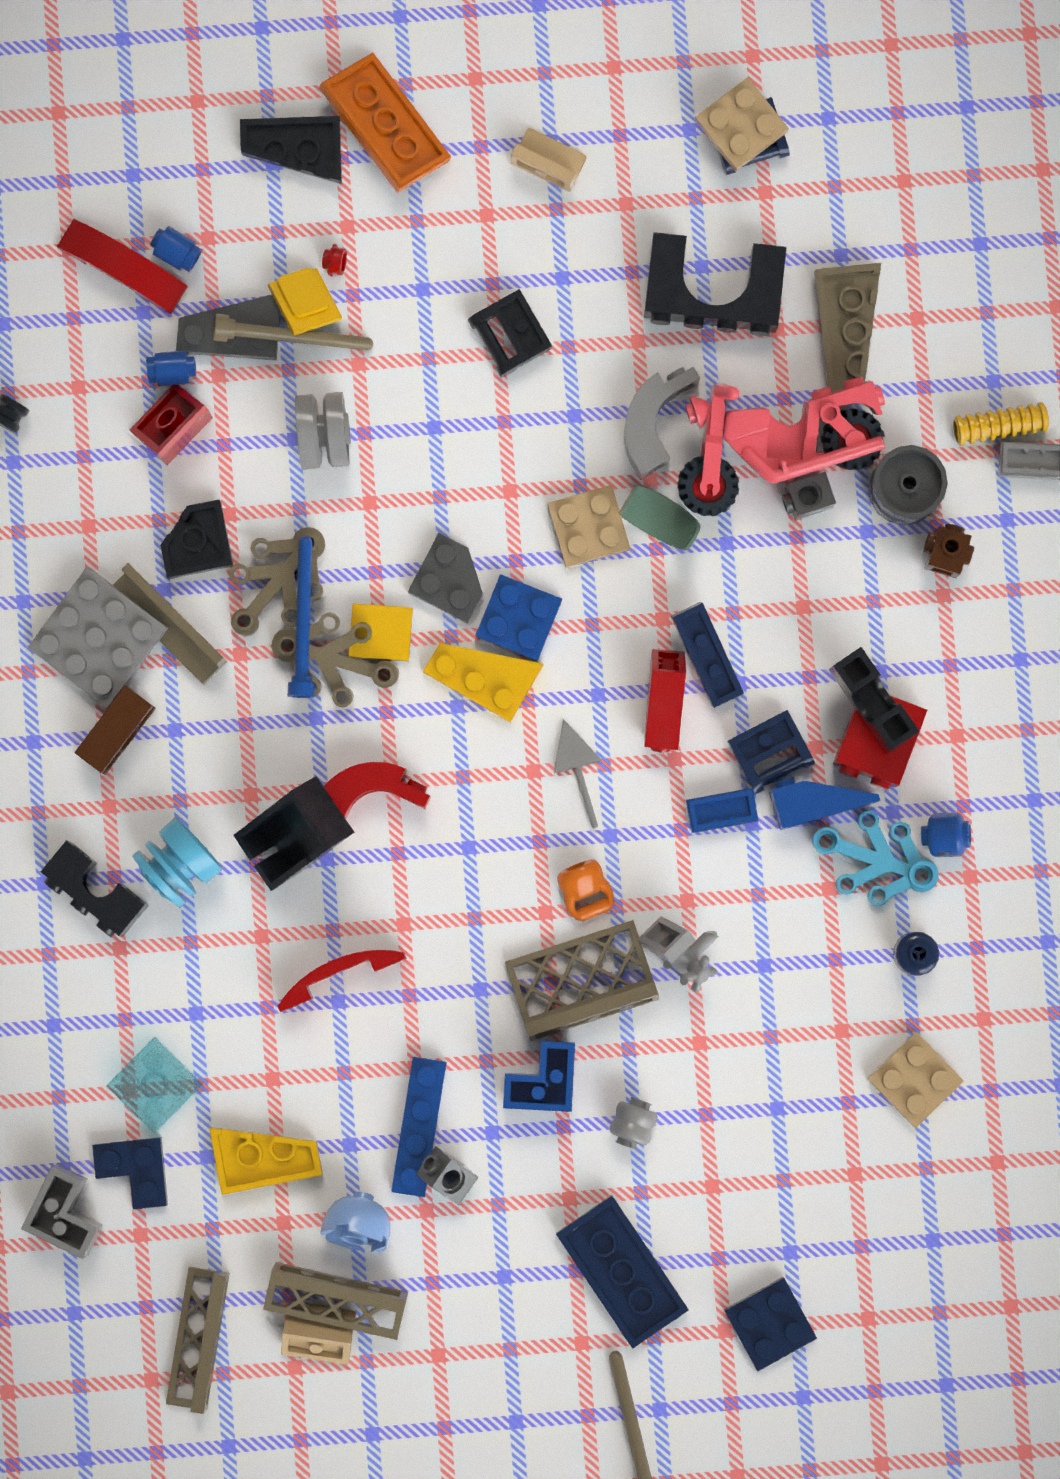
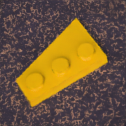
M439 643L423 673L511 723L544 664Z
M209 1127L222 1195L323 1175L318 1144L315 1140Z

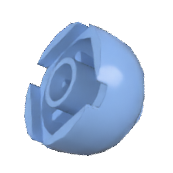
M354 1192L353 1196L342 1197L330 1206L323 1219L320 1234L321 1236L327 1234V1241L341 1247L360 1251V1245H372L370 1252H380L387 1249L391 1224L386 1210L382 1205L373 1201V1195L365 1192Z

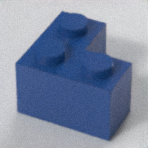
M541 1040L539 1074L505 1073L503 1108L572 1112L575 1042Z

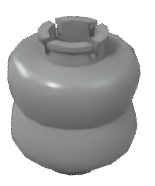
M631 1097L630 1103L624 1101L618 1103L616 1117L609 1129L610 1133L618 1136L617 1141H615L616 1143L637 1149V1143L647 1145L650 1142L651 1129L656 1124L658 1117L655 1112L649 1110L652 1104Z

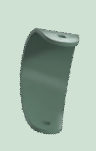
M635 484L619 511V515L635 527L680 550H688L700 531V523L692 514L668 497L643 485Z

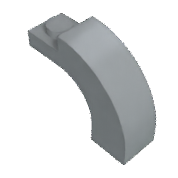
M694 366L685 371L684 367L675 370L666 377L668 380L666 383H664L657 372L643 383L630 403L624 427V441L629 461L640 480L669 464L671 457L656 432V417L665 404L699 384L700 376Z

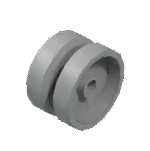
M343 392L325 394L323 397V415H319L317 400L313 394L296 395V429L302 470L317 469L321 466L322 447H326L328 462L332 467L349 466L351 435L349 415L346 413Z

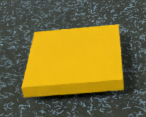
M305 268L280 276L277 281L268 284V288L293 336L341 321L342 315L317 268Z
M353 603L351 630L357 623L365 622L371 626L372 636L365 643H356L350 646L348 656L409 662L413 608ZM360 626L356 629V635L358 638L364 639L367 637L368 631L365 627Z

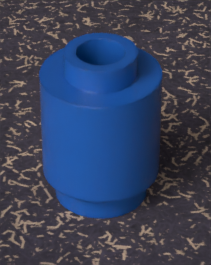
M170 226L165 230L159 228L150 243V246L154 248L152 255L179 271L184 269L190 272L202 253V249L196 246V241Z
M187 350L155 353L153 357H147L146 359L149 384L157 383L158 386L190 384L191 377L196 376L195 357H188Z

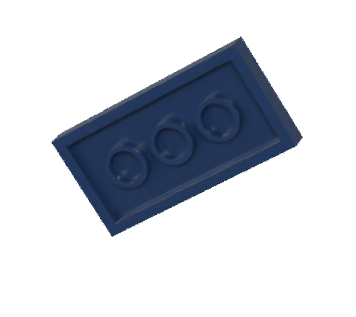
M613 1195L556 1232L557 1237L632 1349L689 1311Z

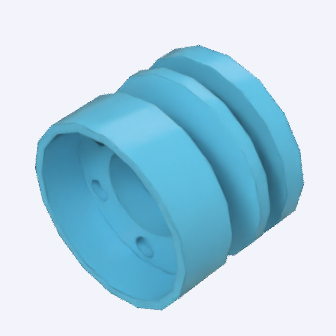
M174 817L159 831L161 838L166 844L163 849L148 841L145 843V846L154 857L150 860L140 850L135 852L132 857L138 864L142 876L157 893L173 902L178 908H181L187 902L178 891L180 887L193 897L197 892L189 880L191 877L195 876L200 881L208 884L223 868L199 839L177 817Z

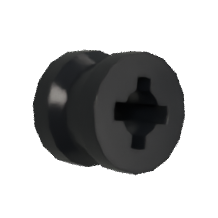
M0 394V426L17 434L20 429L19 422L21 418L26 417L30 410L12 398Z

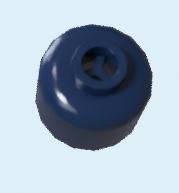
M910 932L897 940L893 948V958L896 966L902 972L908 975L921 976L929 973L936 967L940 951L936 941L924 932ZM920 947L922 950L916 951L915 948Z

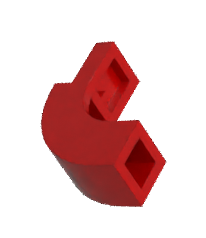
M367 762L351 766L335 775L324 785V788L345 819L353 805L360 798L373 792L392 793L423 809H426L431 799V796L425 793L428 787L412 779H409L407 784L402 782L407 772L406 768L385 762Z

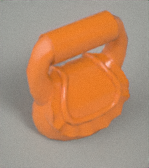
M590 859L577 863L558 874L557 882L564 893L566 909L575 920L584 922L611 910L614 904V893L610 883L604 878L602 868L596 860ZM600 891L606 895V898L578 910L575 908V901H582L583 898L597 894Z

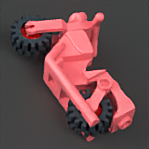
M860 376L844 381V388L831 392L830 387H825L811 392L812 399L804 401L801 420L794 425H785L778 422L770 414V411L764 407L735 409L725 412L724 399L736 400L740 394L736 387L727 384H715L711 387L710 402L696 396H689L690 404L685 405L690 424L697 423L699 429L703 428L705 424L702 438L701 456L694 457L692 461L687 462L679 473L677 488L680 499L692 512L701 516L712 517L717 516L721 512H726L735 503V498L739 494V478L729 462L721 458L723 439L763 480L769 483L783 482L833 465L846 470H862L866 466H871L874 464L873 461L880 457V451L885 449V443L883 442L885 435L880 427V422L873 415L863 410L848 409L840 411L839 406L859 403L869 407L872 414L881 415L882 410L880 406L885 405L881 387L879 385L874 387L873 381L870 380L864 382L863 377ZM820 420L825 422L827 425H824V433L823 436H821V442L823 443L824 447L823 451L816 453L817 435H819L818 429Z

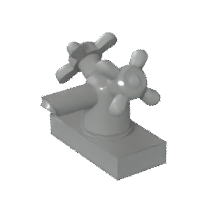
M660 916L637 939L645 949L666 960L663 962L664 968H674L681 974V985H686L688 981L694 980L691 990L694 992L700 991L701 984L706 982L709 976L717 974V970L714 967H707L710 962L708 956L703 955L698 961V957L719 937L716 931L704 932L696 940L687 929Z

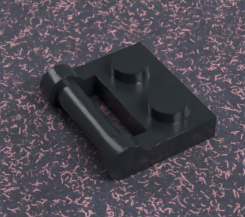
M520 289L468 318L472 329H477L496 362V371L500 378L511 374L517 368L548 352L553 347ZM494 317L497 318L517 355L510 359L488 324V321Z

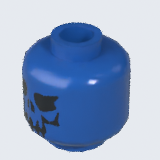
M960 813L932 814L928 819L927 826H921L922 846H928L933 857L962 856L966 848L971 847L970 821H965Z

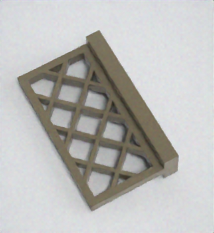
M634 920L505 961L530 1042L659 1000V994L642 944L637 940L639 935ZM629 930L633 944L628 954L610 946L616 934ZM609 937L606 944L599 941L600 939ZM591 942L603 948L595 965L578 957L583 945ZM576 948L574 954L567 951ZM635 949L639 960L631 957ZM607 950L624 958L617 975L599 967ZM561 953L571 958L563 975L546 967L551 955ZM544 958L542 964L535 962L536 960ZM575 961L592 969L584 986L567 978ZM630 961L642 967L645 980L632 984L620 977ZM528 963L539 969L531 986L517 979L514 967ZM543 971L560 979L552 997L535 989ZM596 972L614 980L608 992L599 994L588 988ZM564 982L582 990L575 1003L567 1005L556 999ZM618 982L625 985L624 987L615 989ZM520 986L528 990L524 998ZM532 992L549 1001L543 1013L529 1017L526 1004ZM585 993H588L593 996L582 1000ZM553 1003L560 1006L559 1008L550 1010Z

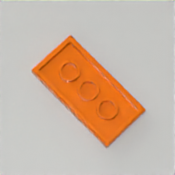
M373 52L320 84V91L397 193L450 161L451 155Z

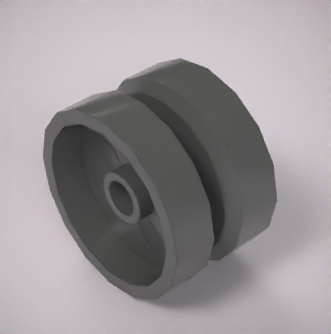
M915 445L897 447L885 454L871 474L868 486L870 502L876 512L891 523L899 525L917 524L929 517L944 499L948 485L946 469L940 459L927 448ZM903 480H905L906 484H913V489H906L903 485Z

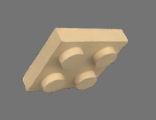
M748 77L695 116V122L735 172L780 139L789 130Z
M612 485L547 503L566 568L631 549L622 517L619 515V507Z
M914 1032L867 1078L914 1128H917L964 1082L918 1032Z

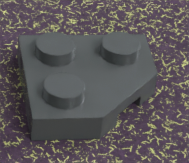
M438 532L408 590V594L468 624L483 595L469 548Z

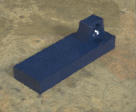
M702 602L696 603L670 616L711 706L715 708L744 694Z

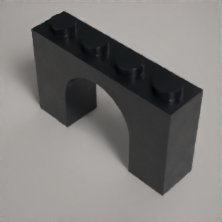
M653 233L644 318L650 319V322L656 325H670V321L684 322V327L692 329H702L703 325L717 326L718 331L728 333L736 332L737 328L750 330V334L756 336H769L770 332L776 333L779 324L787 247L753 243L748 283L745 291L730 303L710 305L696 299L684 282L683 267L687 236Z

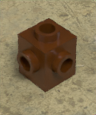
M945 524V527L939 526L934 534L928 533L923 552L928 553L924 569L957 578L961 574L963 565L969 566L972 559L974 546L969 545L972 536L965 534L964 528L953 524ZM945 546L950 547L951 550H952V553H951V552H948V551L946 550Z

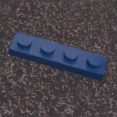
M413 1056L391 1189L393 1193L425 1198L427 1183L416 1173L422 1166L424 1159L433 1150L447 1064L445 1061Z

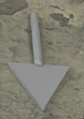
M563 719L554 774L575 769L591 827L597 828L598 823L581 766L602 760Z

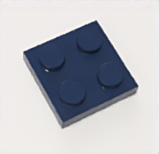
M784 1277L724 1309L757 1372L817 1339Z

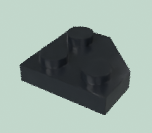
M220 499L186 506L180 515V519L160 545L167 579L234 566Z

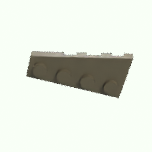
M882 263L815 269L814 271L826 385L831 388V392L843 389L844 381L862 376L865 382Z

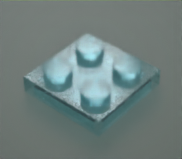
M154 1037L106 1086L155 1134L204 1084Z

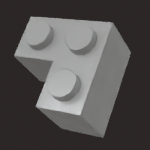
M59 1164L51 1166L21 1229L81 1259L87 1257L103 1224L73 1210L88 1178Z

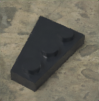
M340 116L240 119L242 156L342 184Z

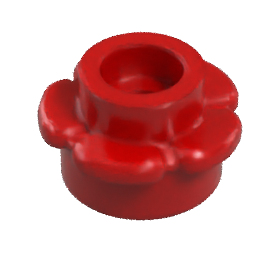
M333 244L330 249L324 250L322 268L327 269V273L331 277L334 274L343 275L347 262V249L339 248L337 244Z

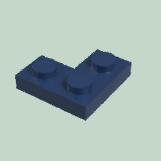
M162 1137L92 1145L96 1179L130 1175L133 1210L168 1205Z

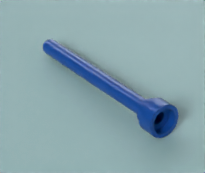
M303 536L299 539L295 676H291V682H288L287 697L314 698L315 683H311L312 677L308 676L312 540L308 536Z

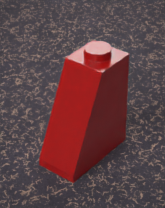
M652 649L644 747H648L655 752L666 753L670 750H678L686 679L685 652Z

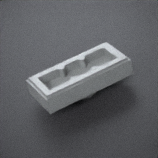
M1001 442L999 446L998 477L1060 479V444Z

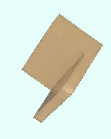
M528 128L520 144L516 143L511 153V164L570 192L587 157L585 154Z
M300 1303L294 1306L303 1309ZM308 1304L311 1311L319 1313L328 1308L326 1306ZM339 1308L345 1319H356L355 1311ZM332 1311V1312H330V1313L328 1314V1315L336 1316L335 1313H334V1311ZM286 1315L282 1334L281 1355L348 1365L353 1330Z

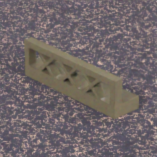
M127 563L121 569L124 574L113 585L169 627L160 639V642L205 685L227 663L226 659Z
M275 1262L271 1271L263 1310L397 1340L408 1292ZM276 1285L290 1288L297 1299L288 1305L272 1302ZM298 1290L305 1291L307 1293L301 1295ZM314 1294L323 1295L330 1307L320 1313L311 1311L305 1300ZM332 1298L340 1299V1301L335 1303ZM348 1301L358 1304L363 1315L355 1320L345 1319L339 1307ZM300 1303L303 1309L294 1306ZM365 1305L371 1306V1307H374V1308H372L371 1310L368 1311V1309L366 1308ZM381 1309L396 1312L393 1329L378 1326L372 1315ZM334 1311V1313H335L336 1316H332V1315H328V1314H329L330 1312ZM367 1319L370 1324L363 1323L362 1321Z
M188 1267L166 1404L191 1408L190 1412L204 1414L207 1410L230 1273ZM195 1276L212 1278L210 1294L203 1300H200L193 1290ZM191 1296L197 1303L192 1308H190ZM206 1301H208V1307H207V1308H206L205 1305H204V1303H205ZM200 1307L206 1316L204 1329L195 1335L187 1320L188 1315ZM187 1331L191 1338L184 1343L185 1332ZM203 1334L201 1343L198 1337H200ZM194 1341L200 1349L199 1361L189 1368L181 1357L182 1350ZM181 1365L185 1372L178 1377ZM195 1369H197L196 1377L192 1373ZM187 1375L194 1383L192 1400L175 1397L177 1383Z

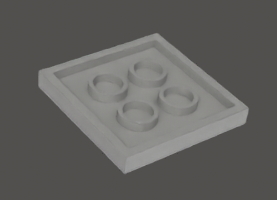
M86 567L27 648L104 707L108 708L124 686H127L169 627L92 568Z

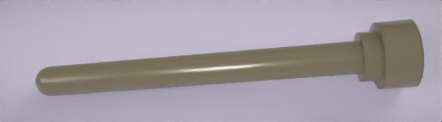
M215 314L213 323V341L227 342V339H234V336L366 351L372 349L374 345L371 338L316 331H307L293 336L289 328L236 323L235 319H229V315Z
M613 1351L609 1355V1361L638 1479H652L623 1356L619 1351Z

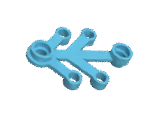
M873 811L861 813L858 817V825L867 832L875 851L840 839L837 831L830 827L821 828L813 835L812 845L818 853L828 855L837 852L871 864L854 874H844L838 877L836 889L841 894H851L856 890V887L889 871L902 875L903 877L884 887L878 885L870 888L867 894L868 901L874 906H881L888 901V898L909 888L917 892L929 891L938 881L939 873L936 865L932 861L920 857L910 837L911 829L904 822L893 824L889 834L893 841L899 842L907 862L894 858L878 825L879 817ZM865 815H871L874 818L872 827L864 826L862 819ZM897 826H902L906 830V835L902 839L897 838L894 834ZM822 835H828L831 838L832 842L828 848L822 847L819 843ZM918 869H923L927 873V878L923 882L915 878V872ZM843 878H848L852 881V888L849 891H844L840 886ZM876 889L884 893V899L881 902H876L872 898V893Z

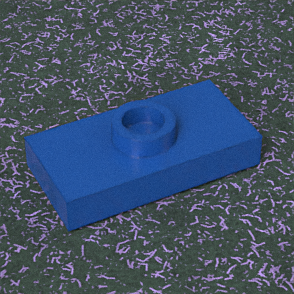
M753 788L686 800L691 833L759 821Z

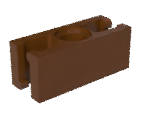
M125 685L74 753L97 771L106 775L156 708Z

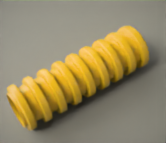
M1043 402L1037 403L1035 407L1033 404H1028L1026 408L1020 405L1016 407V410L1008 407L1004 412L1002 409H997L996 413H992L989 410L986 411L985 415L977 412L973 417L971 414H966L965 418H961L958 415L953 420L954 436L960 446L964 445L965 441L974 444L977 439L980 442H985L986 438L992 441L996 439V436L1005 439L1008 434L1011 437H1015L1017 433H1020L1022 436L1026 435L1027 431H1030L1031 434H1036L1039 429L1041 432H1046L1049 427L1048 411Z

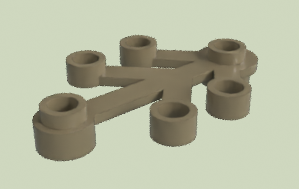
M305 527L298 530L293 539L267 541L264 538H257L251 543L250 547L253 556L257 559H266L270 554H292L283 564L254 567L235 564L231 567L229 577L236 585H244L248 581L270 579L247 609H239L233 614L231 625L237 634L250 636L257 631L259 627L258 616L281 588L284 601V609L281 613L282 621L288 627H296V621L288 622L285 617L289 611L297 612L294 572L298 569L299 539L303 536H308L314 540L311 585H317L319 593L316 596H311L310 601H317L322 597L323 587L319 583L317 558L325 550V539L320 531L312 527ZM257 544H266L267 551L264 554H257L255 552ZM237 569L245 570L246 576L243 580L234 579V572ZM241 616L250 617L251 622L249 626L240 627L238 624L239 618Z
M332 612L322 615L318 622L310 625L309 641L324 632H335L340 626L339 617ZM326 617H332L335 620V627L333 629H327L324 626V619ZM365 622L357 623L350 632L322 647L309 644V659L316 660L333 691V702L338 707L350 705L354 694L350 688L345 686L336 667L372 677L373 682L382 688L391 687L399 678L398 666L390 660H382L374 664L339 653L356 643H365L371 638L372 628ZM360 626L365 627L368 631V635L364 639H360L356 635V629ZM285 628L274 635L271 644L272 651L278 659L290 662L295 671L296 630ZM285 639L293 642L294 648L292 651H285L283 649L282 643ZM308 668V676L312 677L310 670ZM385 668L390 671L391 677L389 680L384 681L380 679L378 675L380 669ZM312 677L311 681L317 686V690L314 693L315 697L320 693L322 685L318 678ZM339 691L348 693V702L342 703L338 700L337 694Z

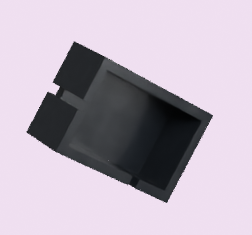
M315 776L291 790L233 836L249 860L254 859L274 846L277 848L278 851L254 866L270 891H273L297 876L355 832L318 777Z

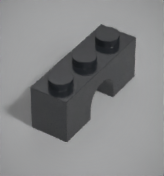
M862 647L829 669L886 754L920 732L901 703L897 704L888 694L879 678L881 674Z
M66 840L40 871L47 877L44 883L59 895L62 891L73 898L70 905L84 916L88 912L99 920L96 926L111 938L114 934L123 937L149 905L121 883H118L113 891L104 897L93 895L88 889L87 877L97 862L74 843Z

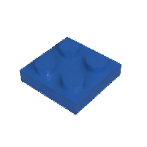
M500 574L475 637L538 662L561 605L562 598Z

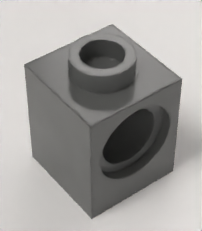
M826 471L787 484L784 489L786 494L782 495L784 508L787 514L793 513L795 521L832 509L836 504ZM801 490H810L815 494L816 502L812 505H805L799 500L798 493Z
M437 1146L424 1159L422 1166L416 1173L431 1188L457 1205H460L479 1178L463 1163Z

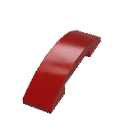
M76 219L72 220L56 246L83 264H89L140 294L143 299L170 315L188 288L181 280L144 256Z
M368 950L331 960L300 979L286 993L277 1007L280 1012H284L314 999L309 989L310 985L368 960L374 972H377L405 960L407 957L404 952Z

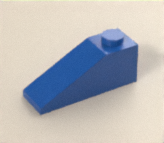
M794 777L775 782L776 789L769 791L780 831L881 801L879 794L809 781L796 783Z

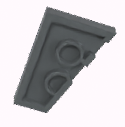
M272 294L180 317L178 320L176 351L187 350L188 354L277 360L278 341L234 336V339H227V342L213 341L215 314L229 315V319H235L236 323L280 327L281 311Z

